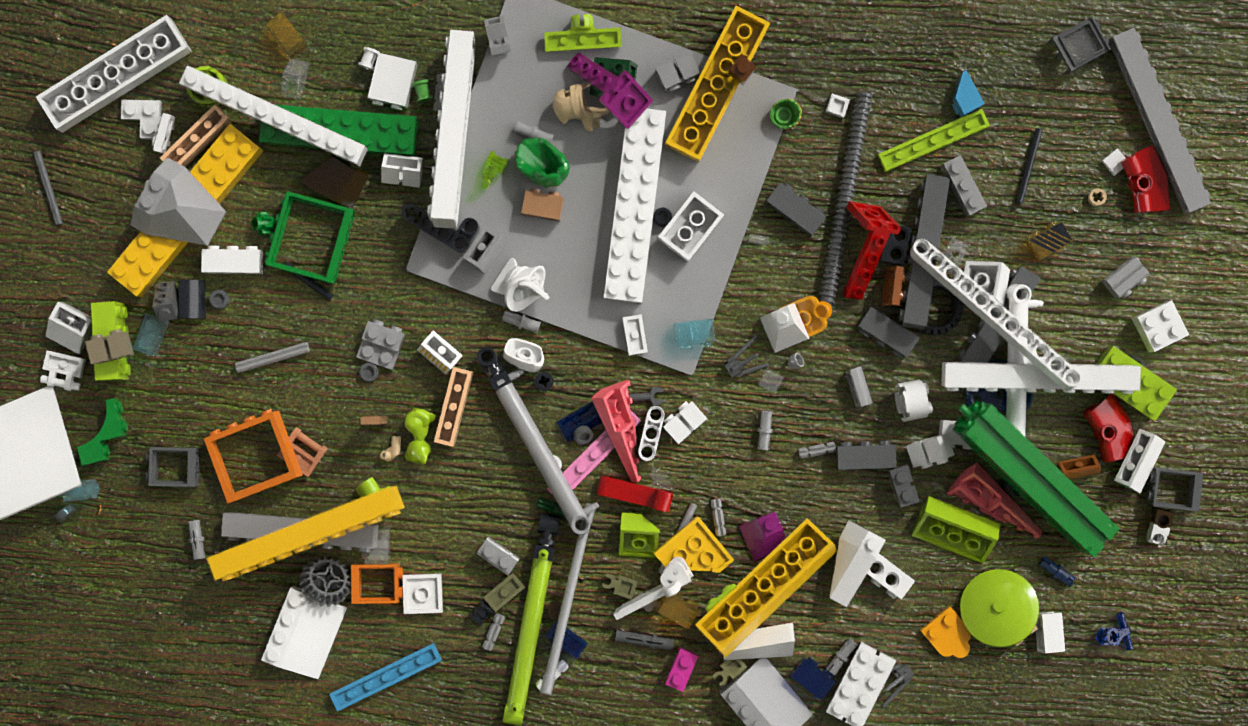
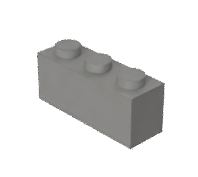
M961 155L940 166L944 176L950 178L949 186L965 217L987 207Z

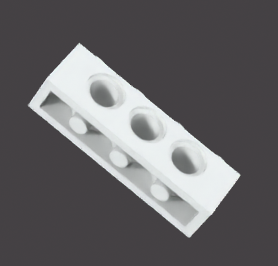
M878 554L873 563H878L880 569L876 573H872L869 569L867 574L872 577L870 581L879 588L881 585L887 589L886 593L893 599L896 597L902 599L915 580ZM893 574L895 576L894 583L887 584L886 577Z

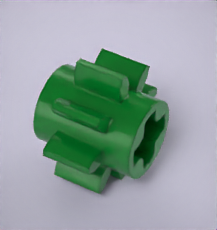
M269 212L256 213V216L251 220V227L254 231H258V235L271 234V231L275 228V219L273 216H269Z

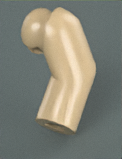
M392 436L391 446L380 454L382 460L389 462L400 454L401 437Z

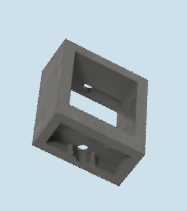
M149 447V451L146 454V460L149 462V470L146 471V481L149 482L148 486H199L200 448ZM159 452L188 453L187 481H158Z
M1153 467L1148 477L1150 482V490H1147L1146 493L1148 505L1199 512L1203 473ZM1160 473L1189 476L1186 505L1157 502Z

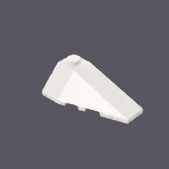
M848 520L839 537L830 599L845 607L848 606L878 556L885 539Z

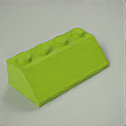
M928 496L920 511L912 536L977 562L984 563L998 541L1001 524Z

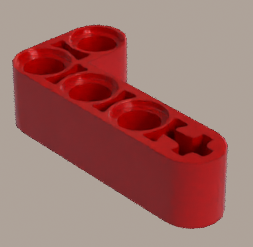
M600 475L596 491L597 495L651 507L652 509L664 512L670 511L674 494L669 491Z

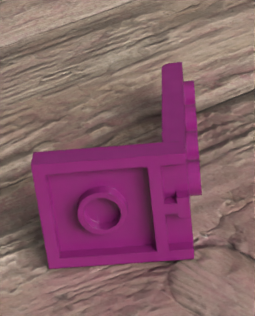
M579 52L566 66L572 73L603 92V95L598 100L626 129H629L654 101L625 70L617 77Z

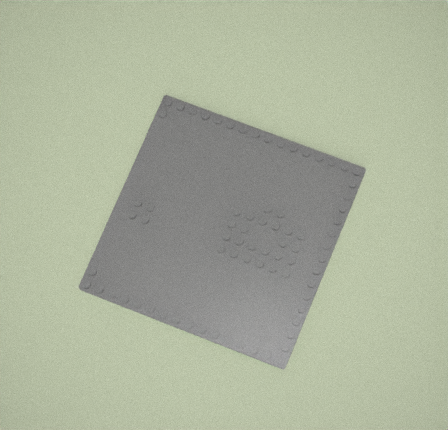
M505 0L500 16H503L511 51L501 56L492 55L490 45L488 46L471 92L457 229L464 219L474 218L480 226L474 241L486 226L499 234L507 244L487 273L484 274L472 267L463 258L467 251L459 253L420 229L406 269L408 272L508 308L505 304V296L494 293L491 287L509 259L514 258L518 266H527L529 268L543 266L545 269L543 288L550 298L546 300L543 297H539L528 307L517 312L628 352L623 317L642 314L648 352L635 355L692 375L697 366L783 129L776 127L771 122L770 110L781 99L789 98L794 100L797 90L753 73L744 85L739 84L707 149L698 163L665 146V142L696 82L689 85L686 82L681 84V88L674 92H665L655 70L657 67L672 61L679 78H681L674 63L676 62L675 59L691 52L701 74L709 59L708 56L555 0ZM577 14H580V26H584L583 14H590L593 17V25L596 29L621 27L622 47L545 52L544 32L570 30V18ZM578 52L593 62L595 57L631 60L637 64L636 81L654 100L647 109L666 111L654 212L658 208L664 207L670 210L673 218L694 191L724 214V217L689 262L658 240V236L665 227L656 225L654 220H652L642 304L604 299L625 127L610 112L600 117V127L593 128L592 131H586L581 120H568L566 124H562L552 106L554 95L558 90L565 89L568 91L571 85L588 84V82L572 73L566 67ZM590 87L583 90L587 107L606 108L598 100L599 96L589 95ZM518 121L531 127L537 126L539 130L554 135L551 144L565 155L570 165L567 178L559 186L545 188L537 185L516 168V148L521 144L522 140L528 139V137L514 133ZM530 188L542 190L541 193L549 194L550 191L560 193V197H564L560 222L522 215L525 190L530 191ZM429 218L423 221L424 228H430L433 224ZM467 223L465 227L466 231H474L476 227L475 223ZM446 228L441 229L439 232L440 238H446L449 235V230ZM462 238L458 239L455 246L463 248L465 240Z

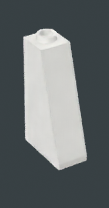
M793 623L755 629L726 658L723 656L724 660L793 656L795 643Z

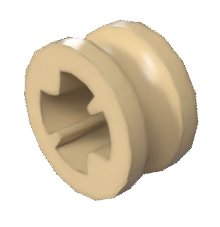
M1099 188L1092 190L1088 195V201L1094 207L1101 206L1107 199L1105 191ZM1099 193L1101 195L1100 198H1102V201L1098 200L1097 202H1095L1093 200L1095 197H1092V195H1097Z

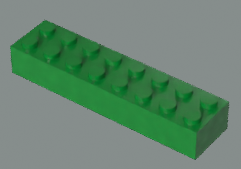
M276 105L364 145L368 149L366 154L384 155V153L415 157L418 119L416 116ZM261 122L259 142L263 145L322 150Z

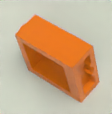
M400 563L352 564L351 604L399 603L400 598H403V587H400V579H403V567H400ZM361 569H394V597H362Z

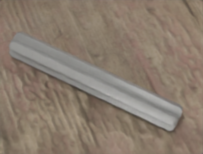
M304 342L235 363V368L239 373L308 353L310 348L308 343Z

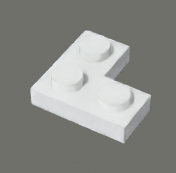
M122 100L121 119L140 120V139H153L159 129L157 122L161 116L162 102L160 100Z

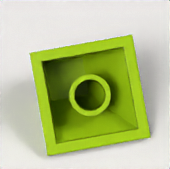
M622 513L619 555L657 558L653 552L658 549L659 529L642 514Z

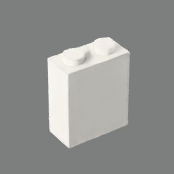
M378 53L368 94L372 104L377 106H383V104L391 105V109L402 111V108L407 109L418 66L416 61Z

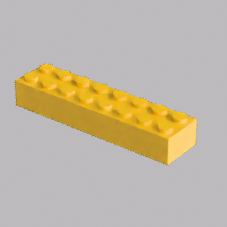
M735 6L665 142L666 147L698 163L700 162L740 84L728 74L729 69L741 54L752 61L769 28L770 23Z
M807 518L736 585L737 588L717 603L696 623V627L726 658L837 552L834 543Z

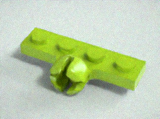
M580 14L573 15L570 18V30L544 32L545 52L622 47L621 27L596 29L593 25V17L590 14H583L584 26H580Z

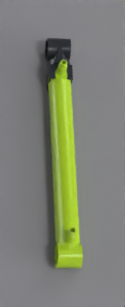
M541 514L538 533H542V535L537 537L503 723L520 726L523 723L556 540L552 539L553 535L557 536L560 524V517Z

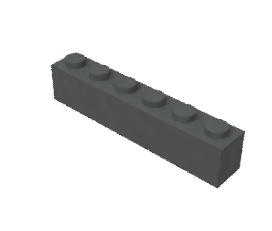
M1023 266L1017 269L1013 268L1009 274L1010 280L1007 289L1013 284L1028 286L1032 293L1041 278ZM1020 289L1016 293L1018 299L1021 297ZM1006 296L1003 307L1009 311V300ZM990 311L992 317H999L997 312ZM981 319L977 325L979 326L976 333L973 332L967 340L969 345L958 354V362L988 363L1003 337Z

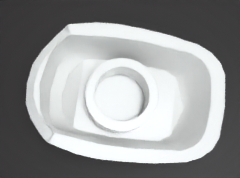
M516 338L507 341L503 352V358L519 369L532 373L538 372L542 368L544 355L540 346Z

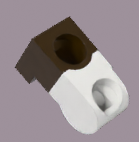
M1153 506L1146 540L1149 543L1163 546L1169 535L1174 513L1170 510Z

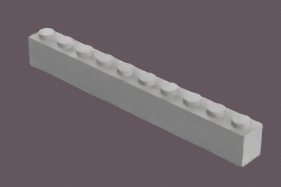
M1132 28L1109 39L1110 46L1183 213L1187 214L1211 204L1210 194L1207 189H1204L1202 184V175L1200 172H1197L1194 166L1195 159L1187 150V141L1180 134V125L1173 118L1170 103L1166 102L1164 88L1158 83L1156 70L1153 66L1151 67L1148 61L1149 54L1141 45L1142 39L1139 32Z

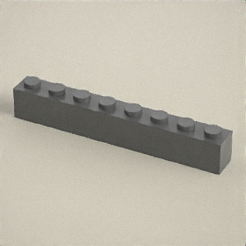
M927 174L926 179L921 181L920 191H923V197L918 200L917 209L920 210V216L915 218L914 228H917V234L913 235L911 246L917 240L925 239L939 250L950 182L949 177ZM916 247L919 253H925L922 247ZM909 255L908 264L911 265V271L906 274L905 283L909 284L908 290L903 292L902 302H905V308L901 309L899 320L902 321L903 327L925 330L934 277ZM931 260L932 265L936 266L937 260Z

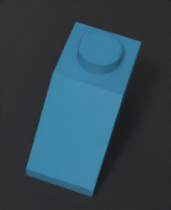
M967 70L960 74L952 100L954 103L952 104L953 110L957 115L960 114L961 117L985 104Z

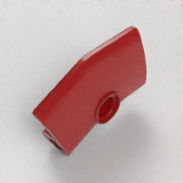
M1152 145L1120 161L1129 179L1128 186L1133 194L1134 213L1170 209L1167 174ZM1139 180L1142 181V187L1139 186Z
M1109 393L1100 404L1091 405L1083 411L1084 417L1094 429V436L1099 440L1103 462H1112L1125 458L1134 441L1129 417L1113 393ZM1105 428H1107V435H1106V436H1104V430H1105Z

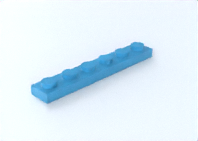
M432 643L331 692L329 695L338 712L442 661V658L435 644Z

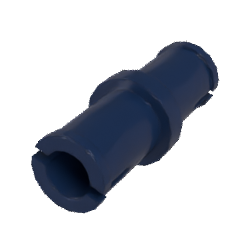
M1046 556L1040 559L1042 562H1038V566L1050 573L1052 578H1057L1069 588L1074 584L1072 581H1076V577L1065 571L1062 565H1057Z

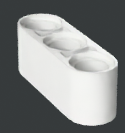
M658 406L651 407L647 412L638 449L639 457L644 461L652 460L656 454L664 420V411ZM658 409L661 412L659 420L651 418L650 413L652 410ZM649 428H654L657 431V435L653 439H649L646 436V431ZM644 447L652 449V455L648 458L643 457L641 454Z

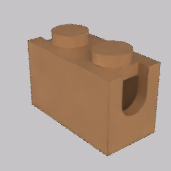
M530 188V191L525 190L522 215L560 222L564 197H560V193L550 191L549 194L541 193L542 190Z

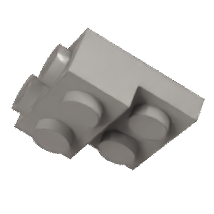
M373 319V322L368 321L356 357L393 370L406 334L401 333V328L391 325V328L384 327V322Z

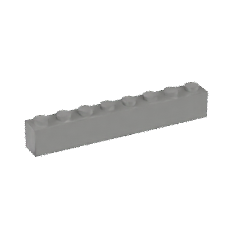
M226 512L223 513L221 536L228 537L227 540L239 541V538H246V542H249L307 518ZM364 523V528L349 533L346 530V535L332 540L328 537L329 541L321 544V548L333 549V546H340V550H352V547H357L359 551L371 552V549L377 548L379 524L367 526Z

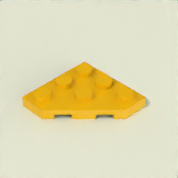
M698 516L693 518L653 552L665 568L673 558L681 557L685 560L690 570L720 573L734 561Z

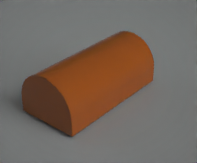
M1095 454L1057 462V468L1069 480L1101 473V466Z

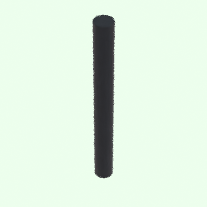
M1035 128L1015 201L1017 203L1023 204L1043 131L1039 128Z

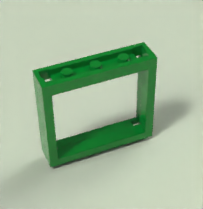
M287 191L286 196H283V200L280 203V206H282L281 213L277 214L275 219L277 227L270 236V243L272 244L270 251H266L265 265L270 268L335 285L355 218V210ZM294 201L344 215L326 276L276 263Z

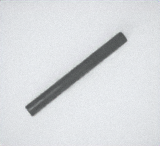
M36 151L33 155L55 225L59 226L63 224L62 217L41 151Z

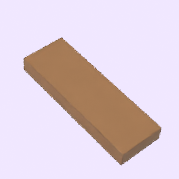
M362 417L361 424H388V417Z

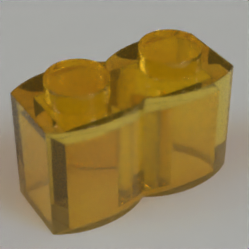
M680 592L670 597L662 596L655 607V611L689 630L700 611L697 607L698 603L690 598L687 601L680 597L682 595Z

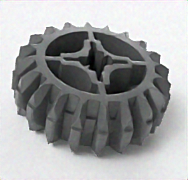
M322 556L320 559L316 557L313 561L310 560L302 569L300 575V586L303 587L302 593H308L306 599L312 598L313 604L319 602L320 607L324 603H326L327 607H330L332 604L336 606L339 601L343 602L350 593L351 576H348L350 570H344L345 564H338L339 559L332 561V556L328 560H326L325 556ZM325 570L323 573H314L316 571ZM338 589V591H335V592H331V593H328V592H327L328 590Z

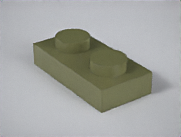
M513 572L483 598L496 612L522 591L525 586Z

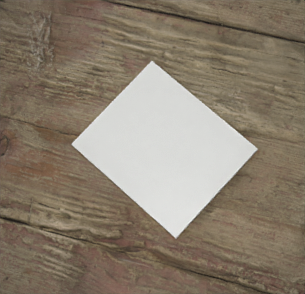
M47 386L0 406V520L82 486L53 387Z

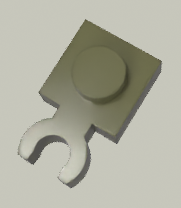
M606 573L605 577L610 578L611 583H602V587L606 589L613 587L615 588L613 594L632 600L638 581L619 575L617 580L612 574Z
M740 659L726 660L720 665L722 671L714 673L712 678L714 681L717 678H722L723 681L719 683V687L723 688L729 678L734 682L747 670V666Z

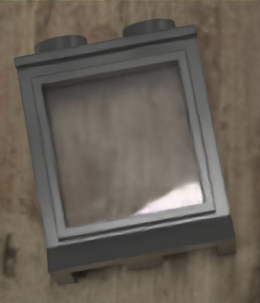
M1093 16L1052 37L1048 41L1049 44L1054 43L1059 51L1056 54L1057 58L1064 60L1068 68L1065 71L1066 75L1111 50L1109 39L1103 36L1100 30L1101 25L1097 19L1094 20Z

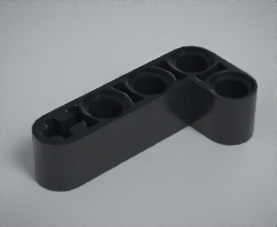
M407 204L402 209V216L406 221L459 253L466 252L480 230V226L474 218H466L457 230L446 228L449 230V235L446 238H440L439 232L444 228L434 227L433 224L430 228L423 227V221L429 218L427 212L414 204ZM414 209V213L420 217L419 220L413 216L409 217L407 211ZM469 222L475 223L476 226L472 232H468L465 229L466 224ZM460 238L465 240L463 248L455 246L456 241Z

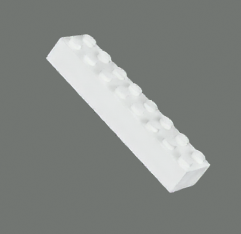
M165 15L42 92L36 98L55 129L63 133L191 53L192 50L173 20Z

